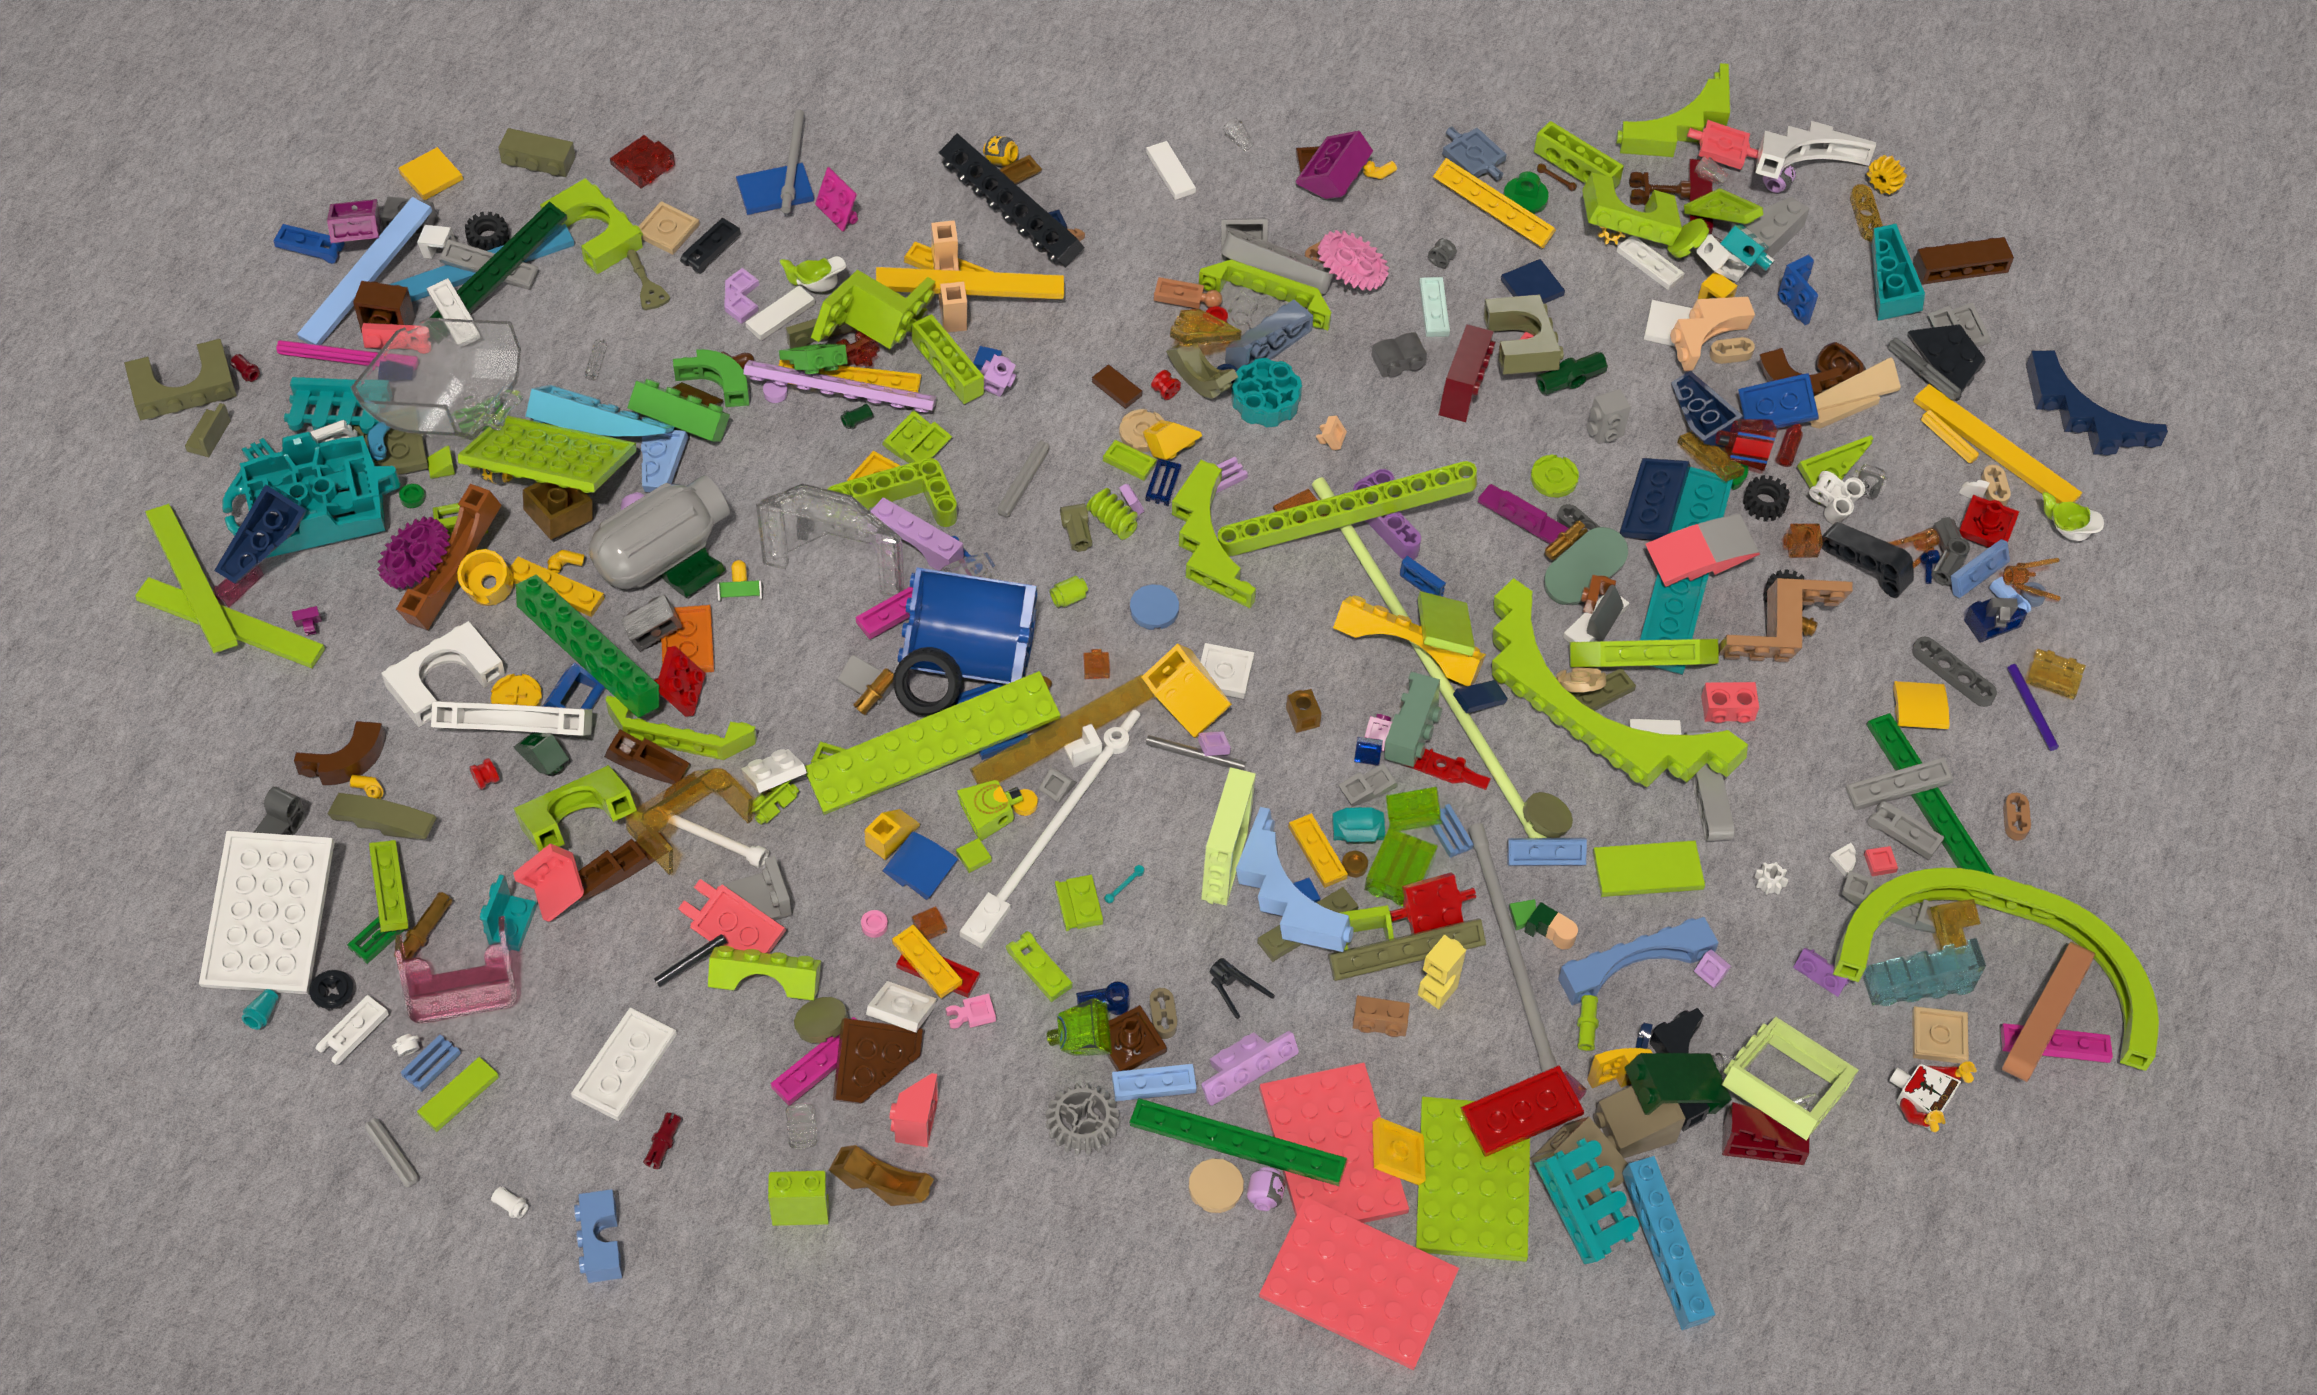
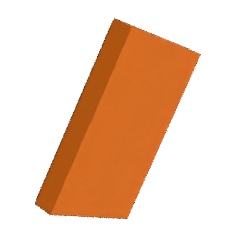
M711 606L674 607L682 627L661 638L662 664L667 647L676 646L705 673L714 672Z

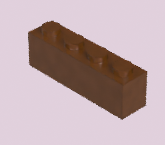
M2000 237L1936 247H1924L1917 250L1913 265L1921 284L1924 285L2008 273L2014 256L2006 238Z

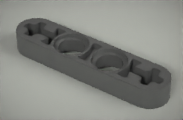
M1924 636L1916 640L1912 653L1918 661L1978 706L1988 707L1992 705L1997 695L1996 687L1932 638ZM1946 660L1950 663L1951 667L1943 668L1939 665L1938 661ZM1965 675L1970 678L1971 682L1963 683L1958 679V676ZM1984 692L1988 693V695L1982 696L1981 694H1983Z

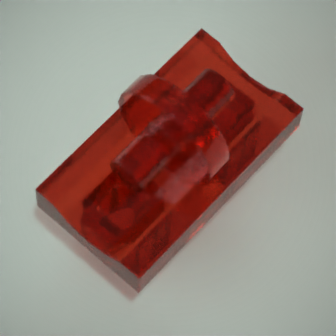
M860 331L855 334L856 342L850 344L847 339H842L836 343L846 345L847 364L841 366H852L854 364L858 366L863 364L866 368H869L873 364L872 358L880 352L878 342Z

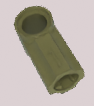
M1085 503L1060 507L1062 526L1067 530L1071 549L1077 552L1086 551L1087 548L1092 546V539L1088 527V513Z

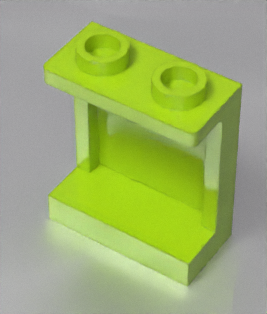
M825 1171L769 1173L768 1201L772 1226L829 1224V1195L826 1194Z

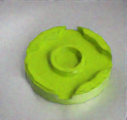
M1702 219L1688 222L1682 226V230L1673 246L1668 245V251L1675 258L1689 255L1691 253L1689 250L1693 246L1695 248L1699 247L1709 233L1708 225Z
M1550 454L1542 456L1535 461L1531 469L1530 480L1533 487L1539 493L1548 497L1560 498L1569 495L1575 490L1578 485L1579 471L1570 459Z

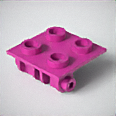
M827 167L815 205L842 232L845 231L847 224H855L858 220L857 213L852 210L857 194L830 167Z

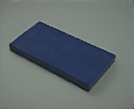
M1642 458L1620 529V534L1623 537L1656 540L1671 533L1691 467L1689 461Z

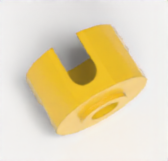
M487 549L475 550L468 554L461 561L457 571L458 582L464 592L475 603L484 606L496 605L504 601L511 593L514 585L513 573L507 563L495 551ZM486 577H495L496 584L494 587L489 589L483 587V580Z

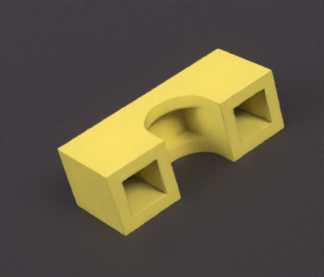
M1444 935L1425 957L1423 970L1427 972V975L1420 982L1418 996L1437 1009H1440L1458 988L1466 949L1463 948L1459 941Z

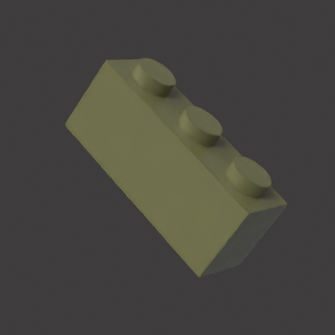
M511 128L507 129L498 147L501 163L563 177H567L576 158L574 145L571 141Z

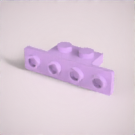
M1287 1031L1267 1043L1253 1032L1211 1057V1065L1219 1073L1201 1084L1207 1103L1213 1106L1297 1055L1299 1051L1294 1034Z

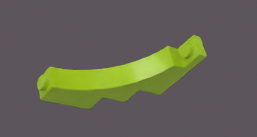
M1720 63L1718 72L1713 74V79L1708 78L1701 93L1683 109L1658 119L1636 122L1623 121L1622 128L1617 130L1616 144H1620V153L1674 157L1677 141L1699 143V140L1687 137L1689 128L1703 132L1707 120L1727 126L1730 116L1729 64Z
M1200 460L1172 500V515L1186 521L1179 532V546L1193 553L1186 563V578L1243 606L1251 608L1255 602L1256 588L1246 581H1240L1241 568L1227 555L1220 545L1211 522V505L1217 492V487L1222 480V469L1213 463Z

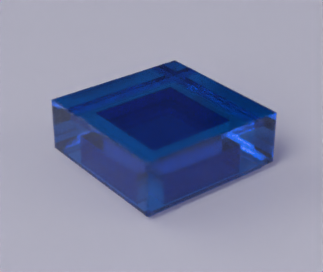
M1358 736L1354 762L1379 765L1383 740Z

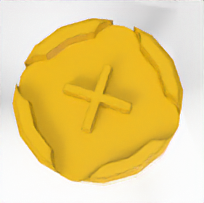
M509 674L499 679L492 687L491 704L540 706L542 702L541 687L529 675L521 674L522 676H515V674Z

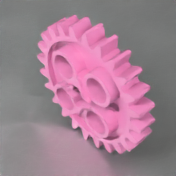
M1335 230L1334 233L1330 231L1328 235L1325 234L1318 246L1319 250L1317 253L1321 255L1319 260L1325 262L1323 266L1330 268L1329 273H1335L1337 280L1342 278L1345 285L1349 282L1353 288H1356L1358 285L1361 290H1364L1366 287L1371 291L1372 288L1378 289L1379 286H1382L1389 274L1387 272L1389 267L1385 265L1387 261L1381 259L1383 254L1376 253L1377 248L1370 247L1369 241L1363 242L1361 236L1355 238L1354 233H1351L1349 236L1344 230L1342 233L1338 230Z

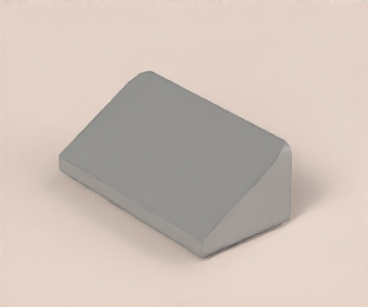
M852 655L839 676L838 682L862 695L867 689L866 686L868 684L871 685L882 671ZM893 682L882 694L883 698H879L875 702L876 704L880 705L893 690Z

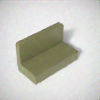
M219 403L215 411L206 409L185 444L187 452L210 457L231 422L225 404Z

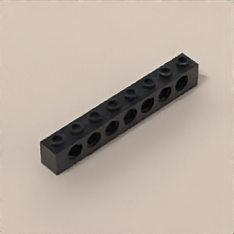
M958 133L938 152L944 159L941 163L949 171L952 172L955 169L958 172L956 176L965 185L968 182L973 185L971 189L980 198L984 195L988 199L986 203L993 210L997 211L1000 209L1003 212L1001 216L1009 224L1016 223L1018 225L1016 229L1025 238L1028 235L1033 238L1032 244L1040 251L1045 249L1048 252L1046 256L1054 264L1057 265L1060 262L1066 268L1085 248L1077 237ZM1043 225L1040 230L1036 231L1039 226ZM1055 239H1058L1056 243L1052 244Z

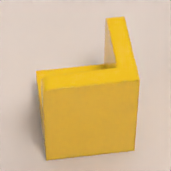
M1714 272L1701 284L1698 299H1710L1713 296L1717 298L1735 297L1738 285L1723 275Z

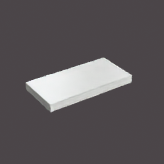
M629 1008L572 1091V1098L619 1121L676 1037V1030Z

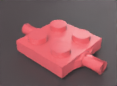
M1707 120L1703 132L1692 128L1688 130L1687 137L1699 140L1700 150L1698 156L1740 170L1747 156L1755 159L1758 157V150L1750 148V133Z

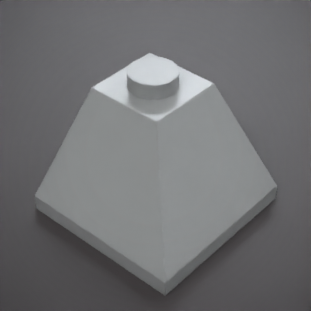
M1265 217L1221 219V250L1230 229L1245 232L1268 242V219ZM1221 253V262L1231 260Z

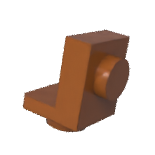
M1592 575L1588 588L1584 587L1580 601L1584 602L1583 612L1592 614L1598 600V595H1604L1609 586H1616V580L1602 575Z

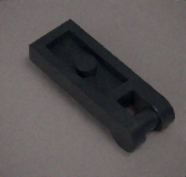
M722 217L682 254L680 262L686 266H692L693 270L699 274L703 273L707 265L741 234L740 228Z

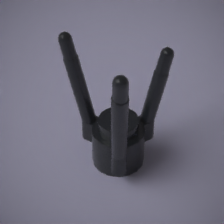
M1220 958L1210 968L1209 972L1214 977L1211 983L1218 989L1236 1019L1240 1018V1015L1223 988V984L1228 986L1237 979L1246 986L1251 985L1271 999L1275 997L1272 992L1240 972L1225 958Z

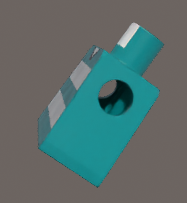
M1743 224L1735 225L1720 243L1750 267L1758 264L1767 271L1775 261L1765 253L1769 248L1768 245ZM1750 246L1755 250L1753 255L1749 253Z

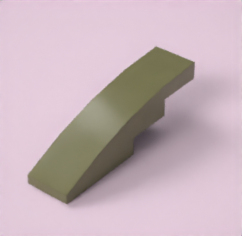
M338 793L327 813L332 820L352 821L358 828L378 829L384 836L426 839L437 819L433 814L409 806L346 793Z

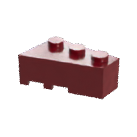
M1732 1102L1723 1124L1722 1155L1804 1165L1809 1156L1810 1137L1805 1140L1763 1111Z

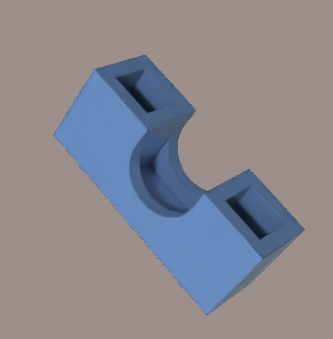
M613 1190L579 1194V1205H574L576 1222L581 1221L582 1229L577 1231L578 1247H583L584 1256L579 1257L580 1273H586L588 1283L622 1278V1268L618 1242H602L597 1239L598 1234L602 1230L618 1226Z

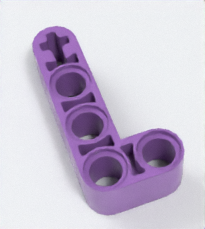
M1379 469L1358 481L1354 485L1353 491L1394 480V475L1389 470ZM1369 501L1367 503L1373 504L1375 503V501ZM1399 511L1365 520L1400 558L1404 559L1406 556H1409L1414 560L1418 557L1421 535Z

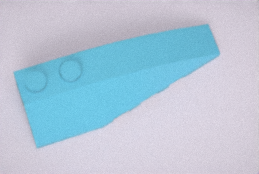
M553 385L531 389L525 416L534 419L533 421L605 436H646L665 434L674 430V426L649 417H642V420L638 419V413L624 410L618 412V406L600 404L599 399Z

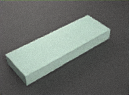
M1443 277L1420 278L1419 287L1426 337L1449 336L1450 328Z

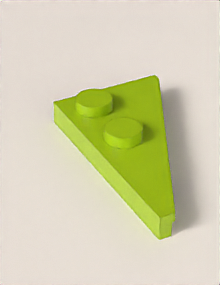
M1870 435L1800 461L1797 467L1810 489L1816 486L1822 471H1829L1842 480L1870 447L1874 438Z

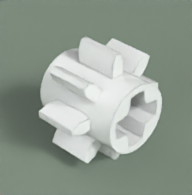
M1764 862L1761 870H1757L1755 878L1759 879L1756 887L1761 888L1766 895L1774 892L1777 895L1780 894L1782 887H1786L1788 879L1785 878L1787 870L1782 869L1777 862L1774 864Z

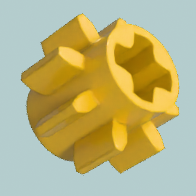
M1599 226L1602 228V232H1599L1597 235L1599 237H1606L1604 240L1605 244H1608L1611 240L1617 245V239L1620 237L1625 238L1622 232L1616 231V233L1609 235L1607 228Z

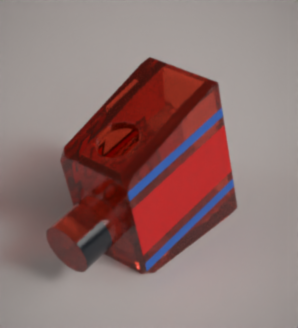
M1736 419L1733 421L1730 432L1718 430L1716 444L1725 446V451L1730 460L1764 471L1778 430L1773 420Z

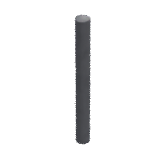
M1148 735L1146 745L1244 771L1247 763L1246 761L1224 755L1205 756L1202 749Z

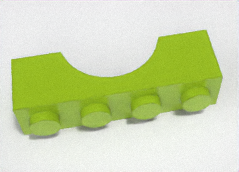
M719 946L713 949L709 957L708 987L735 990L737 984L743 978L753 974H764L776 979L783 986L787 997L814 1000L819 990L821 960H815L810 956L791 957L781 952L768 954L760 953L756 949L744 951L736 950L731 946Z

